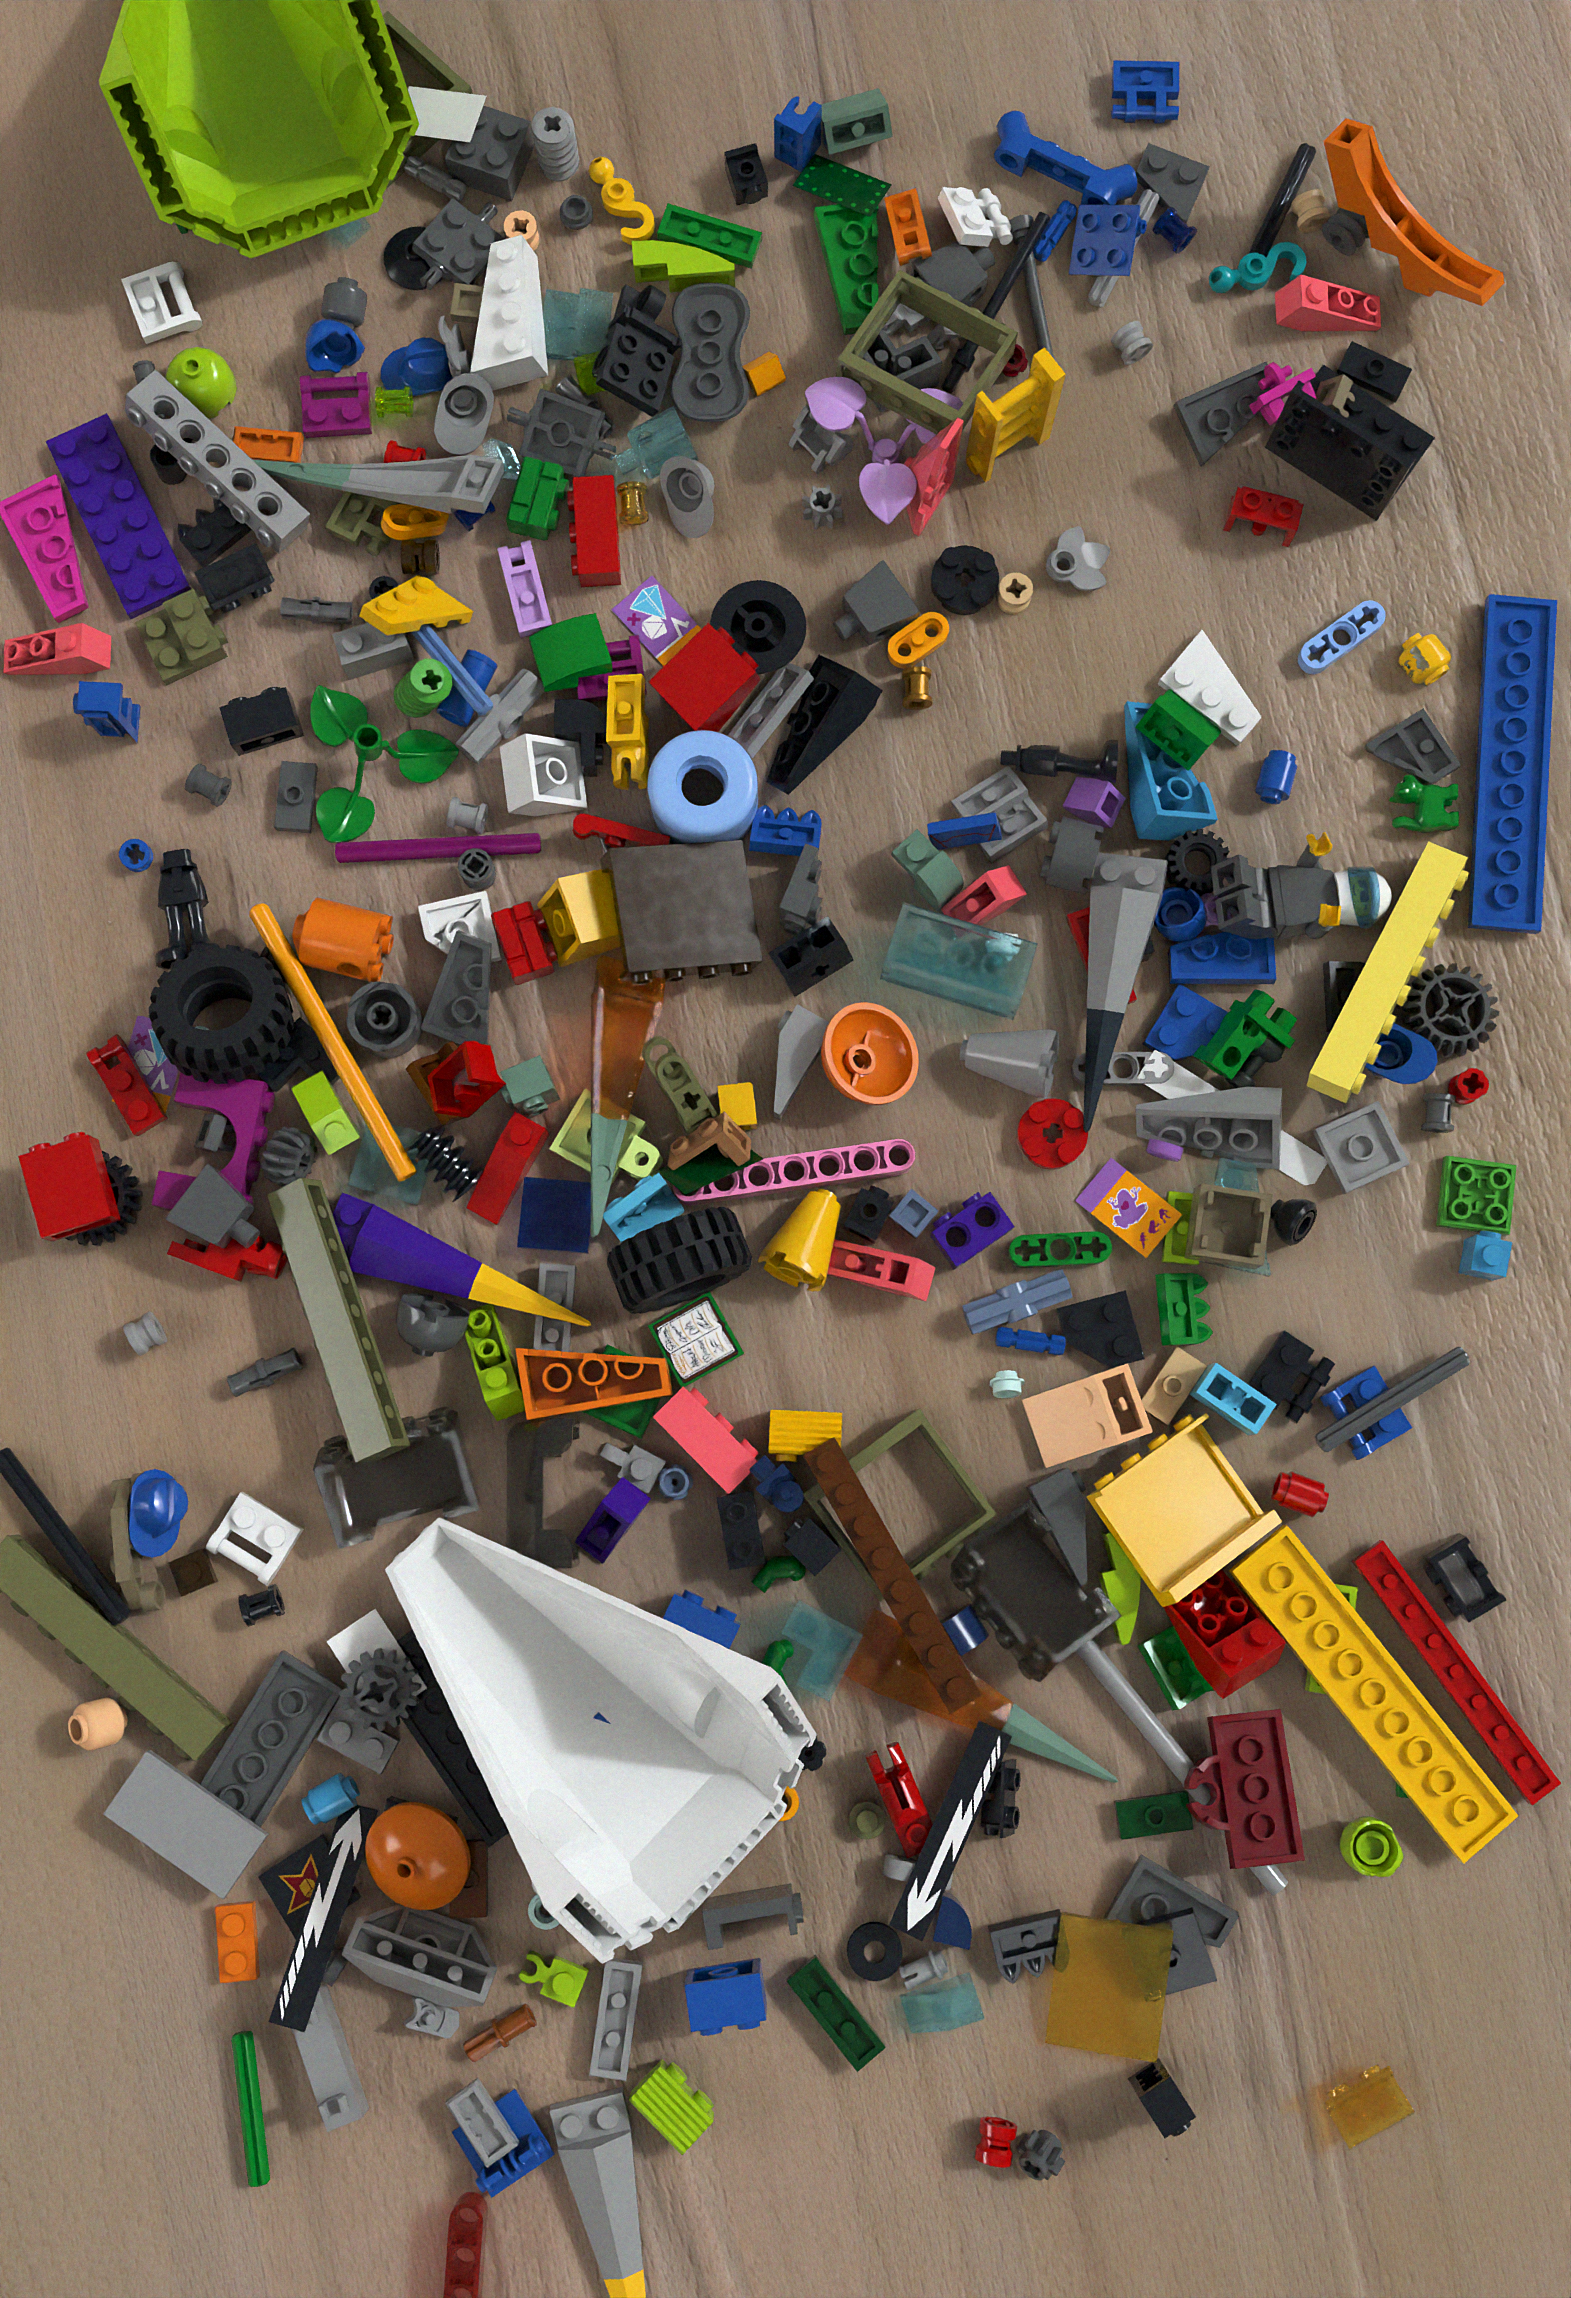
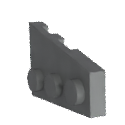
M1267 361L1176 401L1173 405L1200 467L1258 414L1253 415L1249 405L1257 401V397L1271 390L1270 387L1261 390L1258 385V381L1265 378L1264 368L1268 365Z
M460 930L456 931L422 1023V1030L460 1045L464 1041H477L480 1044L488 1045L492 943Z
M1140 1854L1104 1915V1921L1114 1924L1120 1922L1131 1925L1193 1907L1205 1944L1221 1948L1239 1915L1236 1910Z

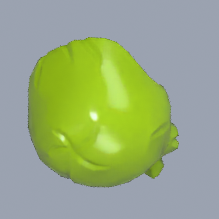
M1362 1816L1354 1819L1344 1828L1340 1838L1339 1849L1345 1862L1354 1870L1365 1876L1389 1877L1400 1867L1403 1860L1402 1849L1392 1827L1386 1822L1370 1816Z

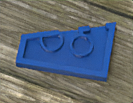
M1222 932L1212 936L1208 934L1172 945L1168 950L1169 984H1274L1276 981L1274 938L1249 939L1232 933Z

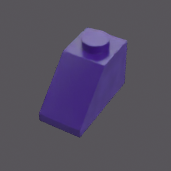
M622 1477L601 1501L575 1540V1543L603 1564L637 1520L651 1498Z

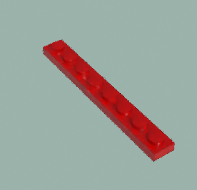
M1379 1540L1353 1559L1351 1562L1526 1802L1534 1805L1561 1784L1559 1779L1385 1542Z

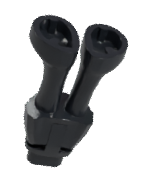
M1118 740L1106 741L1101 754L1094 758H1079L1061 753L1060 746L1031 745L1028 748H1021V745H1017V751H1001L1000 765H1016L1017 771L1026 774L1056 777L1058 772H1070L1101 781L1116 783Z
M179 849L163 853L164 866L160 867L158 907L165 911L169 943L167 948L158 951L155 955L156 966L162 969L171 970L170 965L180 958L182 961L189 957L184 934L183 912H187L192 936L190 952L196 949L198 952L207 950V946L218 945L210 942L206 932L203 907L209 901L203 881L197 871V864L192 862L189 849Z

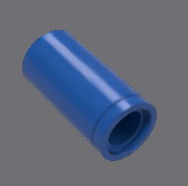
M470 649L466 651L461 661V665L485 693L498 667L497 664L486 655ZM453 683L450 694L439 704L436 710L440 716L461 727L468 726L475 712Z

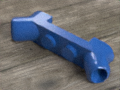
M1020 111L1007 112L998 121L996 127L1001 142L994 153V158L1002 168L1019 177H1022L1026 168L1029 167L1082 193L1080 205H1115L1117 201L1133 197L1137 190L1135 170L1128 164L1106 170L1091 164L1086 158L1075 156L1061 149L1054 142L1044 141L1032 135L1025 115Z

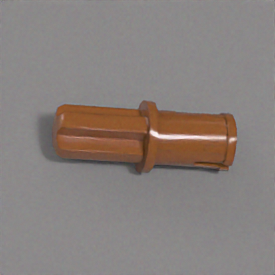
M525 2003L522 2007L501 2020L493 2019L491 2026L464 2042V2051L472 2062H476L500 2046L508 2047L510 2040L531 2027L537 2026L532 2010Z

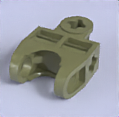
M662 1036L649 1039L642 1048V1057L663 1094L672 1105L673 1112L686 1134L690 1135L698 1129L704 1120L710 1117L715 1118L718 1114L689 1065L677 1053L671 1042ZM656 1045L667 1046L668 1053L662 1055L657 1061L650 1059V1052Z

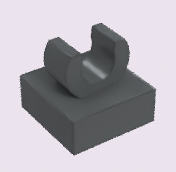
M204 1114L194 1147L208 1152H217V1150L233 1151L234 1147L224 1144L222 1136L225 1132L236 1134L234 1126L226 1125L228 1118L216 1114Z

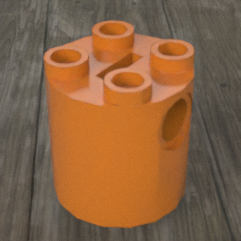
M315 898L309 910L303 915L299 914L294 923L292 940L301 965L368 982H380L384 964L381 963L383 954L389 955L393 947L394 935L389 934L393 917L323 898Z

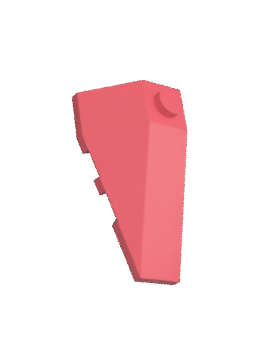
M958 417L924 444L914 458L909 456L904 463L914 473L917 481L914 498L906 506L912 531L917 536H920L954 481L964 422Z

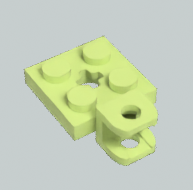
M584 1089L549 1149L591 1173V1136H589L591 1132V1114L596 1113L607 1119L626 1120L628 1122L611 1185L620 1170L638 1181L647 1176L653 1177L656 1175V1170L662 1165L663 1158L656 1147L640 1138L647 1125L646 1122ZM641 1159H649L646 1165L639 1166V1161Z

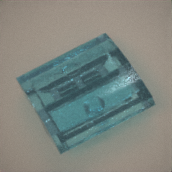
M580 288L579 294L546 289L543 323L547 359L595 360L601 348L608 340L605 338V334L609 331L607 327L611 319L613 293Z
M391 1124L404 1149L422 1133L407 1127L402 1128ZM366 1125L347 1185L418 1205L428 1172H424L428 1160L424 1159L416 1163L414 1159L419 1150L416 1148L408 1151L407 1154L417 1173L404 1181L398 1182Z

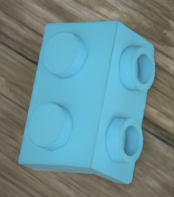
M658 1172L653 1177L647 1176L636 1184L635 1190L625 1198L619 1197L613 1200L606 1207L603 1219L620 1242L643 1230L652 1228L656 1224L664 1223L684 1213V1208Z

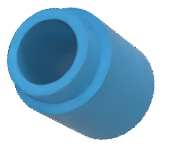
M338 1773L310 1789L308 1795L302 1798L301 1802L306 1815L314 1825L320 1822L326 1824L357 1805L356 1797L360 1795L356 1782L350 1775L345 1778L342 1773Z

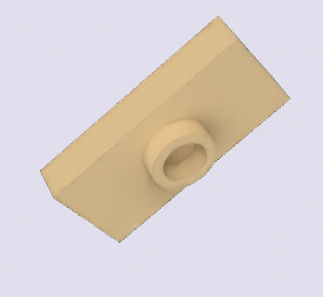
M1176 1346L1141 1398L1145 1412L1168 1426L1207 1366Z

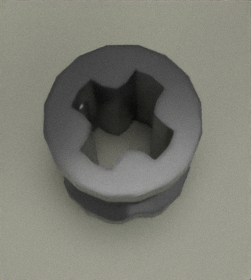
M200 763L194 766L189 773L185 783V790L191 794L199 793L210 799L212 805L218 807L228 797L232 781L227 777L220 778L208 772L206 766Z
M1443 1093L1423 1094V1101L1427 1103L1426 1121L1422 1124L1421 1130L1436 1133L1454 1131V1125L1451 1124V1106L1455 1102L1456 1096Z

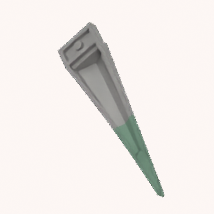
M476 455L371 464H315L252 459L268 475L450 514L458 509L484 514L504 473L503 460Z

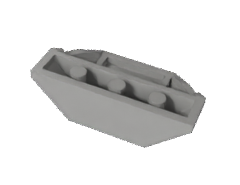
M401 1904L380 1910L369 1916L358 1917L342 1952L343 1957L375 1982L444 2007L484 2006L497 1971V1967L493 1960H491L475 1927L429 1910L410 1909Z

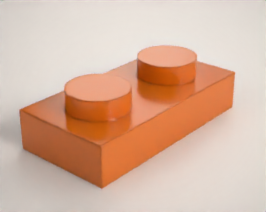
M255 1901L218 1904L215 1907L220 1983L257 1980L260 1977Z

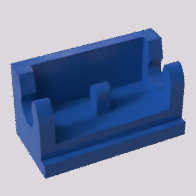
M796 96L788 102L781 115L777 114L774 118V157L802 173L821 145L822 105L814 101L807 107V111L804 114H797L794 109L798 107L800 97Z

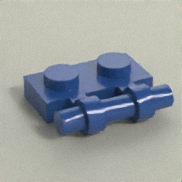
M1113 61L1112 99H1125V105H1112L1111 119H1124V123H1135L1136 119L1153 120L1154 123H1164L1165 120H1178L1179 106H1166V100L1178 99L1179 62ZM1137 99H1154V105H1137Z

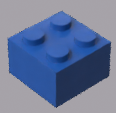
M760 1958L687 1970L685 1993L691 2032L700 2031V2035L709 2036L721 2033L723 2031L722 2027L737 2025L739 2030H747L760 2026V2021L766 2020L767 2001Z

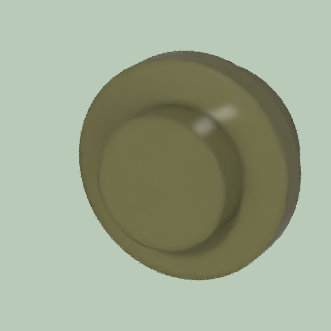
M863 1801L852 1808L849 1815V1825L857 1837L865 1840L874 1839L884 1830L886 1820L884 1812L879 1805L871 1801Z

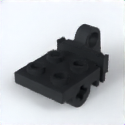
M626 284L621 290L614 318L607 327L610 329L605 334V338L608 339L607 343L598 353L592 372L597 375L596 385L654 417L660 411L674 359L672 354L681 347L682 339L677 338L671 332L654 323L666 301V294L649 285L640 293Z

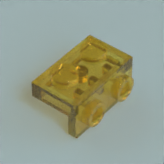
M1379 2065L1372 2066L1359 2075L1362 2081L1350 2088L1347 2083H1343L1327 2093L1329 2100L1325 2101V2109L1349 2151L1408 2118L1415 2112L1395 2080L1394 2072L1390 2066L1383 2069Z

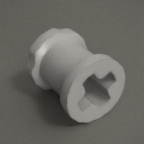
M453 797L448 810L447 827L462 826L475 829L477 834L482 835L488 818V804L482 803L478 806L461 802L460 798Z

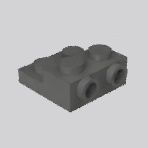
M806 843L780 905V925L784 926V930L794 936L806 930L809 925L817 923L822 910L821 903L823 898L818 897L819 885H817L822 872L820 870L822 861L818 860L819 848Z

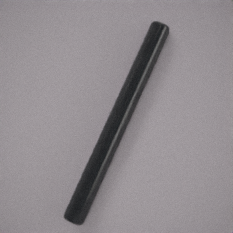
M10 1448L0 1450V1473L112 1625L116 1626L124 1622L131 1614L130 1609Z

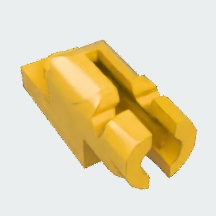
M642 674L608 676L606 742L612 749L611 771L613 774V785L621 790H629V772L624 767L626 763H631V780L638 782L639 789L647 788L649 773V718L644 712L645 678Z

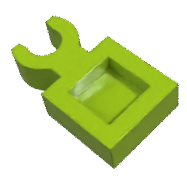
M529 1951L526 1959L533 1961L537 1965V1971L528 1973L521 1970L519 1979L529 1984L537 1981L544 1983L540 1994L574 2008L589 1969L555 1955L550 1965L545 1963V1959L541 1954Z

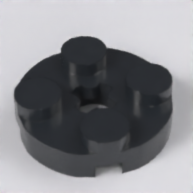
M967 545L946 548L933 566L931 590L934 596L936 595L937 599L942 603V606L951 613L958 615L977 613L980 611V608L985 607L988 603L990 604L997 593L999 572L995 565V559L992 554L984 552L982 549ZM962 573H966L974 579V582H969L967 587H962L961 581L955 580V578L961 576Z

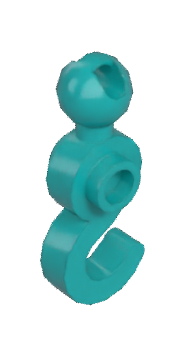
M1281 242L1271 248L1267 258L1259 253H1249L1240 260L1237 269L1232 270L1227 266L1214 268L1209 275V286L1216 293L1228 292L1235 283H1239V285L1247 290H1258L1263 288L1268 282L1275 268L1276 261L1281 258L1289 259L1294 265V269L1289 277V280L1292 281L1300 274H1303L1307 263L1306 255L1297 244Z

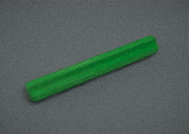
M241 2031L232 2036L231 2042L248 2185L250 2187H260L269 2182L270 2171L254 2036L252 2031Z

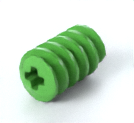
M425 658L417 662L395 686L393 695L397 708L405 715L413 718L424 717L430 714L450 694L452 676L448 668L436 659Z

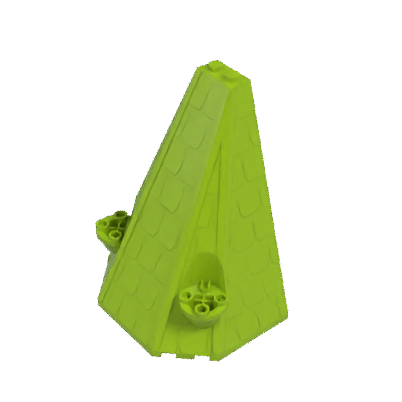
M124 0L99 78L100 88L159 220L171 225L174 222L192 230L194 235L215 244L221 242L238 250L239 254L251 259L377 213L384 201L382 198L390 179L394 180L403 161V151L410 136L415 135L420 125L377 0Z

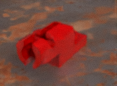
M258 1236L249 1248H245L235 1239H232L225 1248L209 1243L205 1253H203L206 1248L205 1245L186 1238L183 1245L172 1241L167 1252L168 1255L239 1282L242 1281L246 1269V1273L278 1279L288 1261V1257L282 1250L281 1244L269 1241L263 1249L265 1242L261 1236Z
M893 1742L886 1745L893 1761L891 1768L885 1769L876 1749L865 1755V1758L908 1859L921 1853L933 1824L899 1742Z

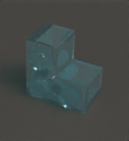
M798 1598L781 1630V1634L812 1650L796 1683L830 1702L863 1637V1633Z

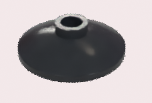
M417 226L403 229L396 233L386 245L384 251L386 271L389 277L403 288L423 290L427 287V285L424 287L421 284L420 279L429 271L430 266L418 254H410L413 251V242L426 227Z

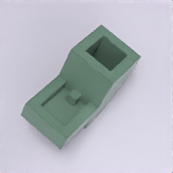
M918 829L892 851L891 856L915 880L914 889L937 912L962 890L964 881L955 864L943 850L939 852Z

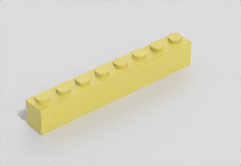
M1428 841L1309 1073L1307 1087L1343 1103H1347L1351 1093L1359 1094L1367 1075L1362 1074V1071L1367 1063L1373 1065L1382 1047L1377 1042L1381 1034L1389 1035L1397 1017L1392 1015L1396 1004L1404 1005L1411 990L1407 983L1411 975L1418 977L1426 958L1421 956L1425 947L1432 949L1441 929L1436 928L1439 919L1447 920L1455 903L1450 898L1454 890L1461 892L1468 878L1469 872L1464 871L1468 857Z

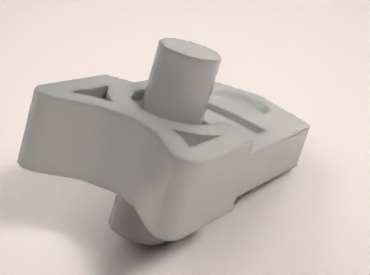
M413 1996L414 2012L411 2017L403 2022V2025L407 2028L448 2039L459 2028V2012L453 2008L444 2007Z

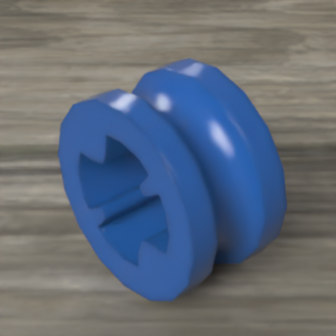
M130 839L122 844L119 850V858L121 863L130 871L142 872L152 864L153 852L144 841ZM139 847V850L145 854L142 861L138 859L139 863L133 864V860L128 857L130 851L135 853L134 848Z

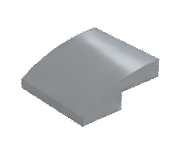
M1009 765L951 801L959 818L992 812L996 813L1001 827L1002 840L977 844L991 863L1048 828V820L1029 798L1028 789Z

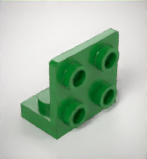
M1168 689L1163 696L1160 695L1135 727L1188 771L1221 734V730L1171 689Z

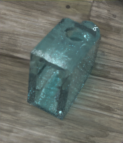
M674 406L630 430L627 436L632 448L615 455L623 475L642 467L648 479L660 476V470L664 462L673 456H684L692 460H699Z

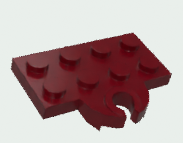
M1281 1709L1207 1717L1213 1755L1199 1759L1189 1769L1183 1789H1196L1203 1783L1210 1790V1800L1206 1805L1198 1801L1186 1803L1189 1812L1197 1822L1209 1829L1224 1830L1230 1869L1305 1861Z

